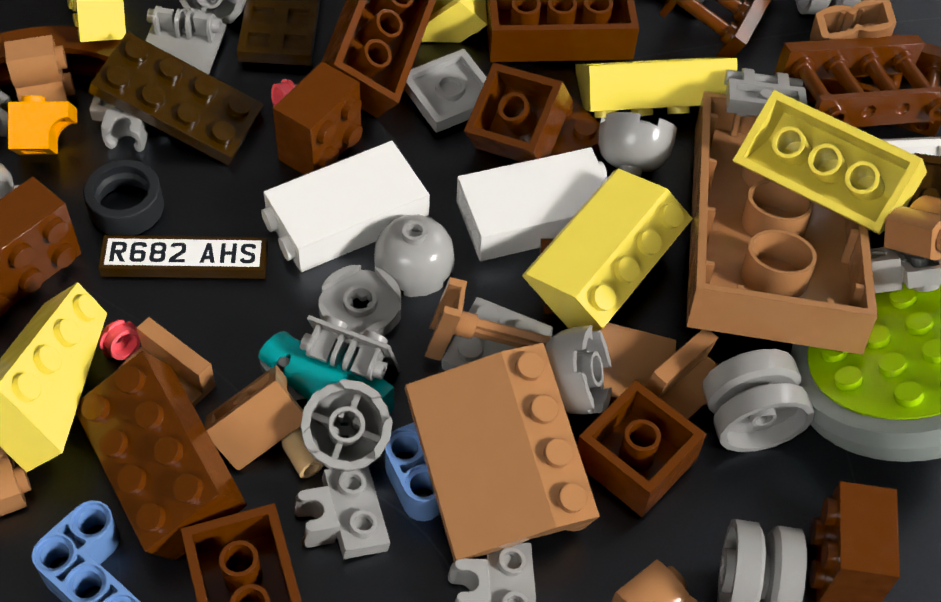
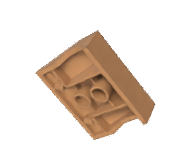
M544 343L501 351L405 385L404 389L454 561L502 551L505 548L513 547L529 539L564 530L573 532L583 530L600 517Z

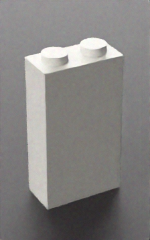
M389 141L263 191L266 208L261 210L267 229L270 232L276 231L280 237L278 242L287 261L293 259L302 273L376 242L380 232L394 219L404 215L417 214L429 217L430 194L394 142Z
M592 147L458 176L456 201L479 261L540 247L541 238H555L607 179V171L602 161L598 162Z

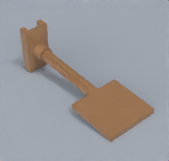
M450 277L430 323L429 329H433L434 332L427 345L424 357L441 361L452 335L467 339L477 337L517 348L538 343H544V346H546L551 336L480 319L478 314L463 311L467 281ZM609 322L603 329H600L607 343L611 360V367L603 368L604 388L612 387L610 401L614 402L635 380L645 387L652 373L676 353V340Z

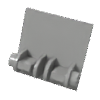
M156 6L154 9L149 8L147 11V22L152 23V26L145 41L209 74L227 27L226 24L222 23V19L216 18L215 14L194 13V11L188 10L185 17L183 9H177L174 15V9L162 8V6Z
M308 315L307 320L314 331L312 335L305 333L300 343V349L306 351L307 357L327 364L330 359V365L336 367L340 363L345 350H347L343 359L342 370L347 372L350 370L351 373L371 381L374 378L381 380L387 369L400 372L401 369L390 345L387 344L388 340L382 335L369 330H364L361 335L348 330V325L335 317L324 315L321 320Z

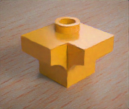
M36 95L21 96V102H8V149L18 155L58 154L59 135L67 126L77 124V108L68 101H45V97Z

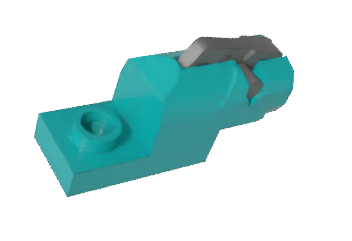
M282 331L273 335L259 351L258 358L260 359L261 371L265 373L277 365L287 377V391L298 404L308 403L313 393L321 390L326 385L347 379L363 382L377 390L382 396L381 399L387 405L389 414L394 410V387L383 378L381 380L374 378L371 381L351 373L350 370L348 372L342 370V363L347 350H345L340 363L334 367L330 365V359L327 364L307 357L306 351L300 349L301 341L291 336L288 332Z

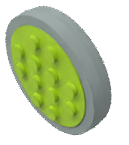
M902 282V290L875 293L877 319L863 355L798 344L792 345L790 355L794 358L802 378L799 386H802L808 393L815 412L813 422L810 425L825 439L849 452L879 460L912 462L941 458V285L937 290L920 292L913 290V288L908 289L905 283Z

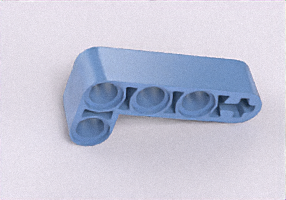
M413 422L391 432L390 441L385 447V469L408 516L417 521H428L438 516L440 511ZM405 452L414 455V457L400 459L396 455ZM419 489H428L433 494L427 497H419L413 492Z
M91 500L77 506L34 546L32 562L47 588L62 602H141L100 565L116 550L120 542V532L109 507L101 501ZM105 525L96 534H86L93 526ZM63 557L68 558L62 566L54 569L49 568L55 560ZM94 586L101 587L99 592L93 597L81 598L83 592L88 588Z

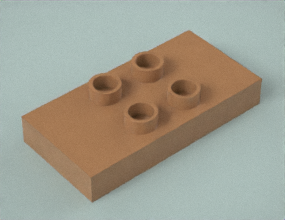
M704 91L695 127L691 213L693 219L691 220L686 327L863 355L877 319L868 229L734 163L735 155L758 116L743 117L736 113H729L726 109V94Z

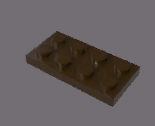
M246 0L237 48L238 62L311 66L321 0Z
M128 31L90 83L89 93L228 166L264 106L258 100Z

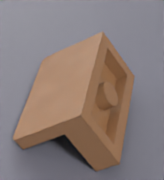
M150 317L136 328L141 347L123 362L119 368L141 351L167 363L173 368L193 407L216 387L211 363Z
M701 330L652 373L645 387L686 419L690 420L707 404L702 391V381L712 369L718 366L708 357V354L719 337L712 331Z
M275 365L206 416L205 429L214 445L236 470H241L299 428L302 422L303 409L287 391V377Z

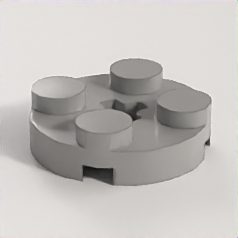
M361 265L346 266L332 273L323 283L322 293L319 297V315L321 320L324 315L335 317L348 325V330L361 335L364 330H369L385 336L401 320V290L396 280L382 269L374 267V271L361 270ZM358 298L361 302L366 300L370 302L366 308L357 309L353 307L352 300Z

